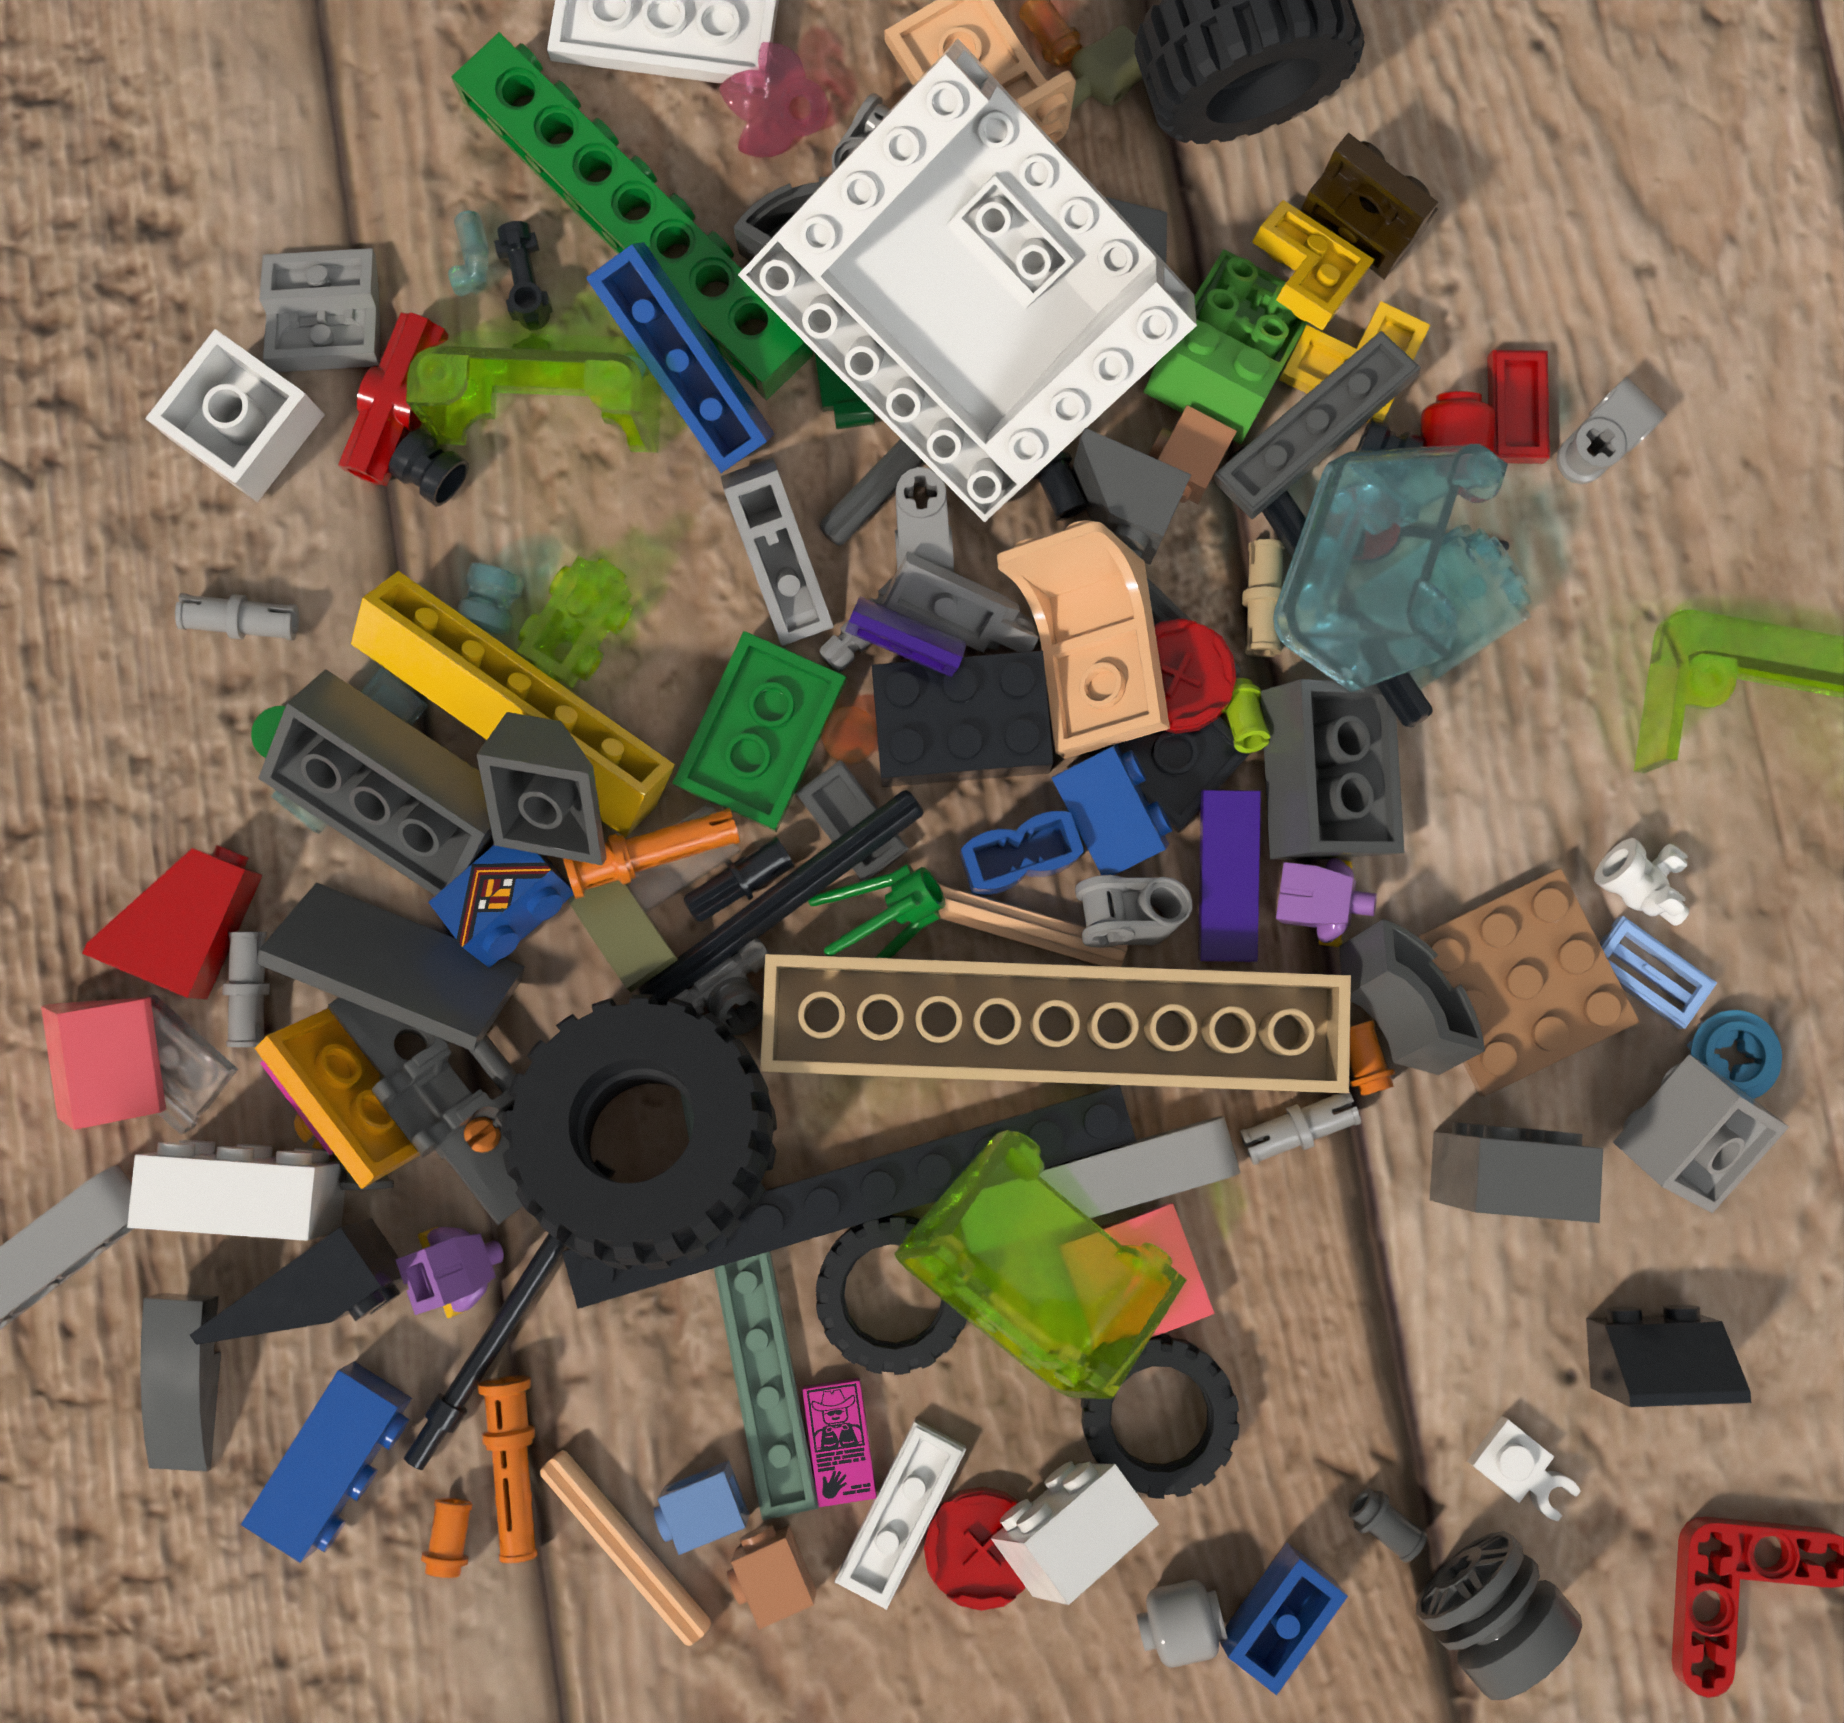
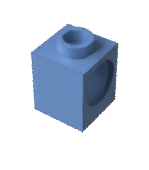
M729 1460L664 1486L657 1498L660 1506L654 1508L656 1524L665 1542L673 1540L678 1555L744 1529L750 1517Z

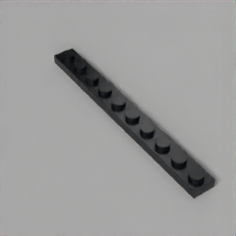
M1116 1085L765 1190L756 1207L748 1205L738 1217L742 1225L728 1239L723 1234H720L707 1244L709 1248L708 1253L694 1260H690L686 1255L673 1259L669 1268L649 1270L645 1265H633L630 1270L609 1267L604 1262L596 1259L588 1260L571 1249L563 1251L562 1255L577 1309L1129 1144L1137 1140L1120 1085Z

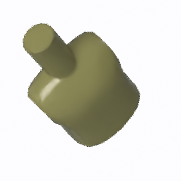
M1120 24L1097 42L1078 50L1073 56L1071 70L1076 77V85L1071 111L1091 96L1104 106H1113L1143 79L1134 53L1136 36L1126 26Z

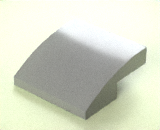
M373 248L263 255L259 300L266 312L263 361L266 366L275 372L379 366V287L376 255Z

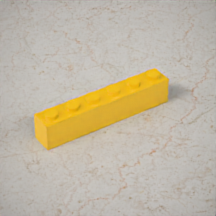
M400 571L394 573L362 597L351 645L486 740L506 712L561 721L593 766L601 821L621 835L623 834L625 838L657 806L675 766L670 760Z

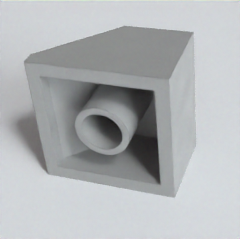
M1689 1054L1682 1063L1675 1065L1665 1074L1661 1087L1645 1106L1635 1110L1626 1119L1623 1131L1613 1143L1661 1187L1713 1213L1785 1133L1789 1126L1717 1071Z

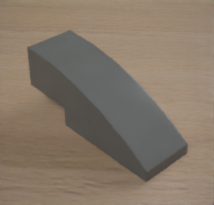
M159 1293L146 1297L143 1300L140 1361L141 1410L148 1465L151 1469L204 1472L211 1470L221 1352H214L215 1342L196 1345L190 1334L217 1315L219 1296Z

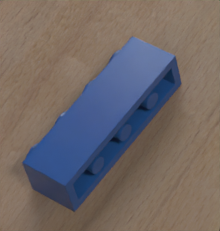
M645 242L631 244L586 277L720 473H723L762 446L775 434Z

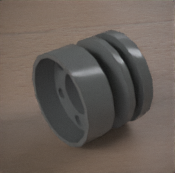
M1505 1531L1490 1533L1459 1551L1434 1574L1423 1588L1416 1603V1615L1426 1627L1436 1631V1639L1448 1650H1458V1665L1480 1691L1491 1700H1507L1526 1692L1545 1679L1566 1658L1576 1644L1582 1629V1620L1579 1612L1555 1584L1547 1580L1538 1581L1540 1577L1538 1564L1532 1558L1523 1554V1547L1513 1535Z

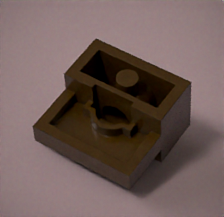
M1348 132L1334 149L1322 176L1309 190L1300 211L1375 259L1370 269L1385 280L1426 230L1438 210L1436 207L1438 201L1430 196L1429 190L1420 180L1412 176H1404L1387 163L1384 155L1376 146L1366 141H1359ZM1360 201H1371L1380 213L1375 214L1366 211Z

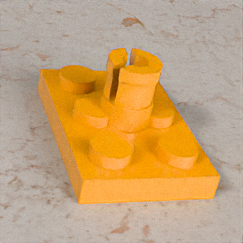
M328 1008L267 1035L254 1048L361 1189L420 1156L419 1152L373 1095L372 1088L380 1081V1074ZM297 1114L294 1120L295 1131L299 1138L306 1143L314 1134ZM315 1138L312 1147L324 1149L317 1138Z

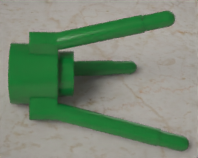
M906 864L892 873L816 894L808 900L809 905L812 907L890 886L892 890L885 895L888 907L886 910L824 948V954L826 956H833L895 919L900 924L910 921L911 923L875 957L890 959L924 927L941 918L938 910L944 908L946 904L943 892L934 876L924 867L913 871L912 867Z

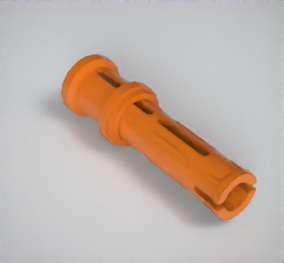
M730 808L628 839H624L623 834L617 836V833L609 835L607 842H605L607 858L603 865L563 858L575 899L584 897L585 890L618 880L623 885L631 883V880L636 878V872L719 847L740 843Z
M515 1375L492 1378L479 1382L477 1385L478 1394L483 1395L485 1398L487 1430L481 1434L482 1444L485 1445L486 1450L492 1451L500 1546L499 1561L501 1563H520L532 1560L538 1555L535 1546L527 1446L533 1443V1438L535 1437V1427L528 1423L526 1390L531 1387V1377Z

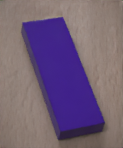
M1201 790L1198 960L1258 962L1261 791Z

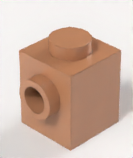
M1187 405L1173 432L1164 427L1162 428L1148 456L1191 474L1179 502L1185 503L1187 500L1199 504L1237 431Z
M767 1524L750 1531L740 1538L742 1546L736 1548L731 1561L733 1569L727 1571L728 1581L738 1604L742 1605L748 1602L759 1630L814 1605L817 1590L790 1525L775 1531L772 1524Z

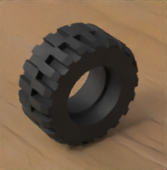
M1162 0L1159 5H1153L1145 15L1144 22L1140 23L1134 43V53L1158 126L1178 141L1188 143L1192 140L1196 144H1208L1212 140H1218L1221 143L1232 141L1237 136L1244 134L1251 136L1263 132V128L1274 124L1278 126L1291 120V116L1302 110L1306 112L1316 106L1318 100L1325 95L1330 96L1340 88L1341 81L1349 79L1354 73L1357 63H1360L1365 41L1353 0Z

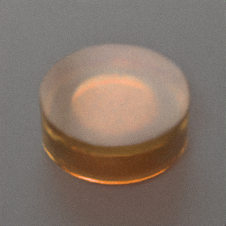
M842 707L830 714L822 731L824 748L832 759L837 762L839 760L843 761L845 765H855L864 762L874 753L878 743L875 721L866 711L857 707Z

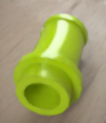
M1246 678L1237 679L1232 700L1223 713L1228 717L1235 749L1242 753H1252L1263 749L1269 744L1270 733L1266 728L1260 708L1261 689Z

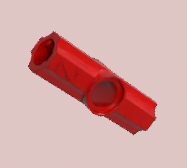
M400 313L379 366L371 367L360 384L357 395L359 415L338 463L342 470L377 486L388 485L392 474L389 472V462L395 449L409 432L420 428L426 417L431 393L428 385L449 336L445 328L415 313Z

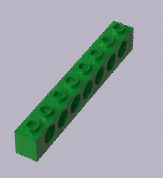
M498 32L451 76L463 103L617 254L631 244L645 242L724 360L767 401L813 357L812 349L738 276L742 269L732 260L734 253L724 239L714 231L706 235L693 222L696 216L681 197L675 193L667 197L655 185L658 181L655 174L641 158L634 155L629 159L617 148L619 145L617 137L602 120L595 118L591 122L579 110L581 104L574 93L560 80L552 84L541 73L543 67L539 60L524 44L519 43L514 47ZM533 96L532 101L527 105L520 107L512 106L519 97ZM566 132L572 134L571 138L565 143H549L559 133ZM597 170L611 171L610 175L601 182H590L587 180ZM635 207L650 209L649 213L640 220L625 218L626 214ZM674 244H683L689 247L688 251L679 258L671 259L663 256L665 250ZM718 281L728 285L726 291L716 297H708L701 293L702 289L711 282ZM751 319H759L767 324L766 328L757 335H746L739 331L740 327Z

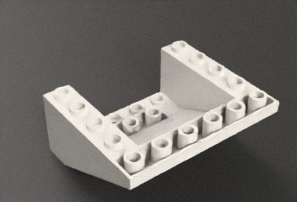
M959 39L927 70L738 274L984 522L1197 326L1195 298L1190 289Z

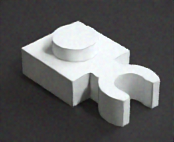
M1503 1416L1499 1418L1467 1460L1468 1463L1518 1503L1521 1502L1528 1491H1531V1500L1537 1510L1555 1521H1559L1562 1515L1550 1505L1548 1499L1550 1492L1556 1487H1562L1576 1497L1581 1492L1577 1484L1562 1473L1556 1471L1546 1472L1545 1469L1554 1456Z

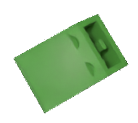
M1223 249L1194 297L1197 326L1156 363L1143 393L1180 413H1183L1187 405L1236 430L1233 441L1242 444L1308 323L1299 319L1290 309L1276 301L1286 281L1255 266L1248 259L1238 257Z

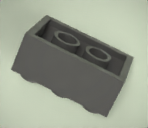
M1299 679L1261 691L1262 715L1266 728L1270 733L1269 744L1264 747L1270 859L1318 860L1405 853L1396 714L1377 685L1370 682Z

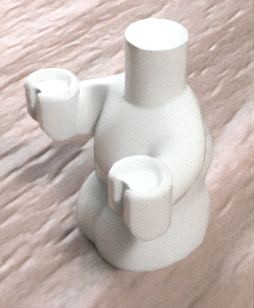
M1628 838L1609 851L1599 863L1595 871L1594 881L1604 890L1620 895L1626 906L1634 910L1643 911L1649 916L1660 915L1673 926L1681 924L1689 914V908L1682 903L1686 898L1671 888L1667 879V875L1670 872L1679 873L1687 866V861L1684 858H1688V856L1678 847L1672 844L1666 845L1660 851L1658 857L1651 863L1646 858L1644 846L1635 838Z

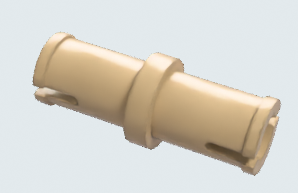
M1258 539L1254 540V543L1250 542L1248 544V589L1242 593V605L1248 608L1245 654L1253 657H1274L1275 654L1280 655L1282 652V647L1280 646L1281 608L1287 605V591L1282 589L1283 552L1285 546L1279 540Z

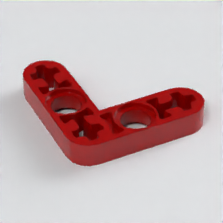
M1707 1516L1695 1517L1688 1521L1680 1531L1677 1552L1671 1660L1673 1671L1678 1680L1697 1695L1706 1698L1718 1697L1727 1692L1733 1683L1736 1668L1740 1579L1826 1588L1844 1586L1843 1536L1825 1528ZM1711 1532L1712 1537L1721 1541L1720 1550L1711 1551L1708 1560L1706 1555L1698 1551L1699 1542H1708ZM1774 1536L1781 1544L1782 1552L1780 1559L1771 1567H1760L1754 1557L1755 1546L1762 1538ZM1828 1547L1837 1553L1836 1561L1826 1562L1824 1568L1809 1559L1800 1558L1799 1548L1807 1553L1822 1554L1826 1553ZM1709 1567V1570L1721 1576V1579L1718 1582L1709 1577L1695 1576V1573L1700 1571L1708 1575ZM1703 1591H1715L1720 1598L1719 1613L1710 1621L1701 1622L1696 1620L1692 1609L1694 1599ZM1696 1631L1708 1637H1717V1640L1713 1641L1705 1637V1642L1702 1643L1692 1636V1632ZM1705 1652V1655L1715 1662L1714 1670H1704L1703 1679H1701L1699 1675L1691 1670L1692 1663L1702 1662Z

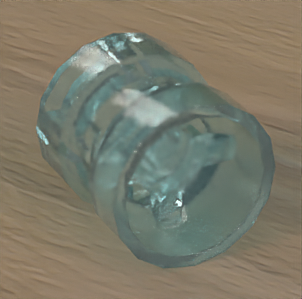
M471 563L465 579L469 589L466 598L458 602L456 611L484 631L508 635L514 619L510 609L513 601L520 598L525 580L516 574L498 567L482 563Z

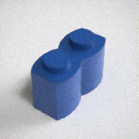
M1050 811L1030 818L1016 831L997 829L977 835L961 848L959 857L971 892L977 895H992L1012 888L1025 876L1047 877L1060 873L1073 865L1084 852L1071 812Z

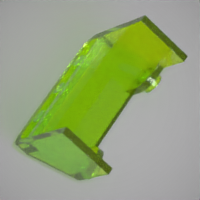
M1691 609L1681 610L1667 617L1658 625L1654 634L1634 772L1645 774L1677 761L1685 707L1711 709L1723 704L1733 694L1737 679L1844 698V637Z

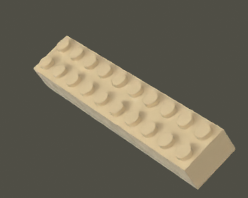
M765 954L760 1072L1349 1093L1351 975Z

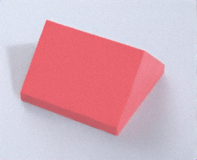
M151 997L55 1003L41 1006L57 1118L73 1130L161 1113L166 1110Z

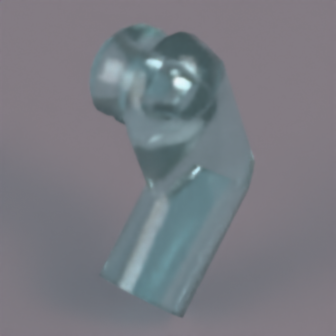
M468 210L459 213L454 219L464 265L452 266L448 271L452 289L456 295L461 297L471 292H474L475 295L481 293L487 286L489 245L483 223L478 213Z

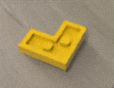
M1282 200L1263 222L1252 241L1253 244L1266 251L1273 260L1285 264L1295 271L1285 283L1276 301L1290 309L1299 319L1311 323L1322 331L1365 276L1375 260L1285 200Z
M1380 301L1357 348L1306 325L1279 380L1308 394L1380 331L1414 360L1430 324ZM1394 398L1372 417L1384 421Z

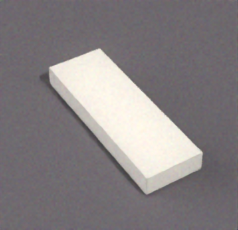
M914 1419L877 1493V1499H874L835 1577V1583L887 1610L966 1451V1445Z

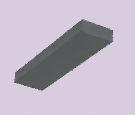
M1380 331L1214 474V483L1253 520L1418 378L1421 367L1387 335Z

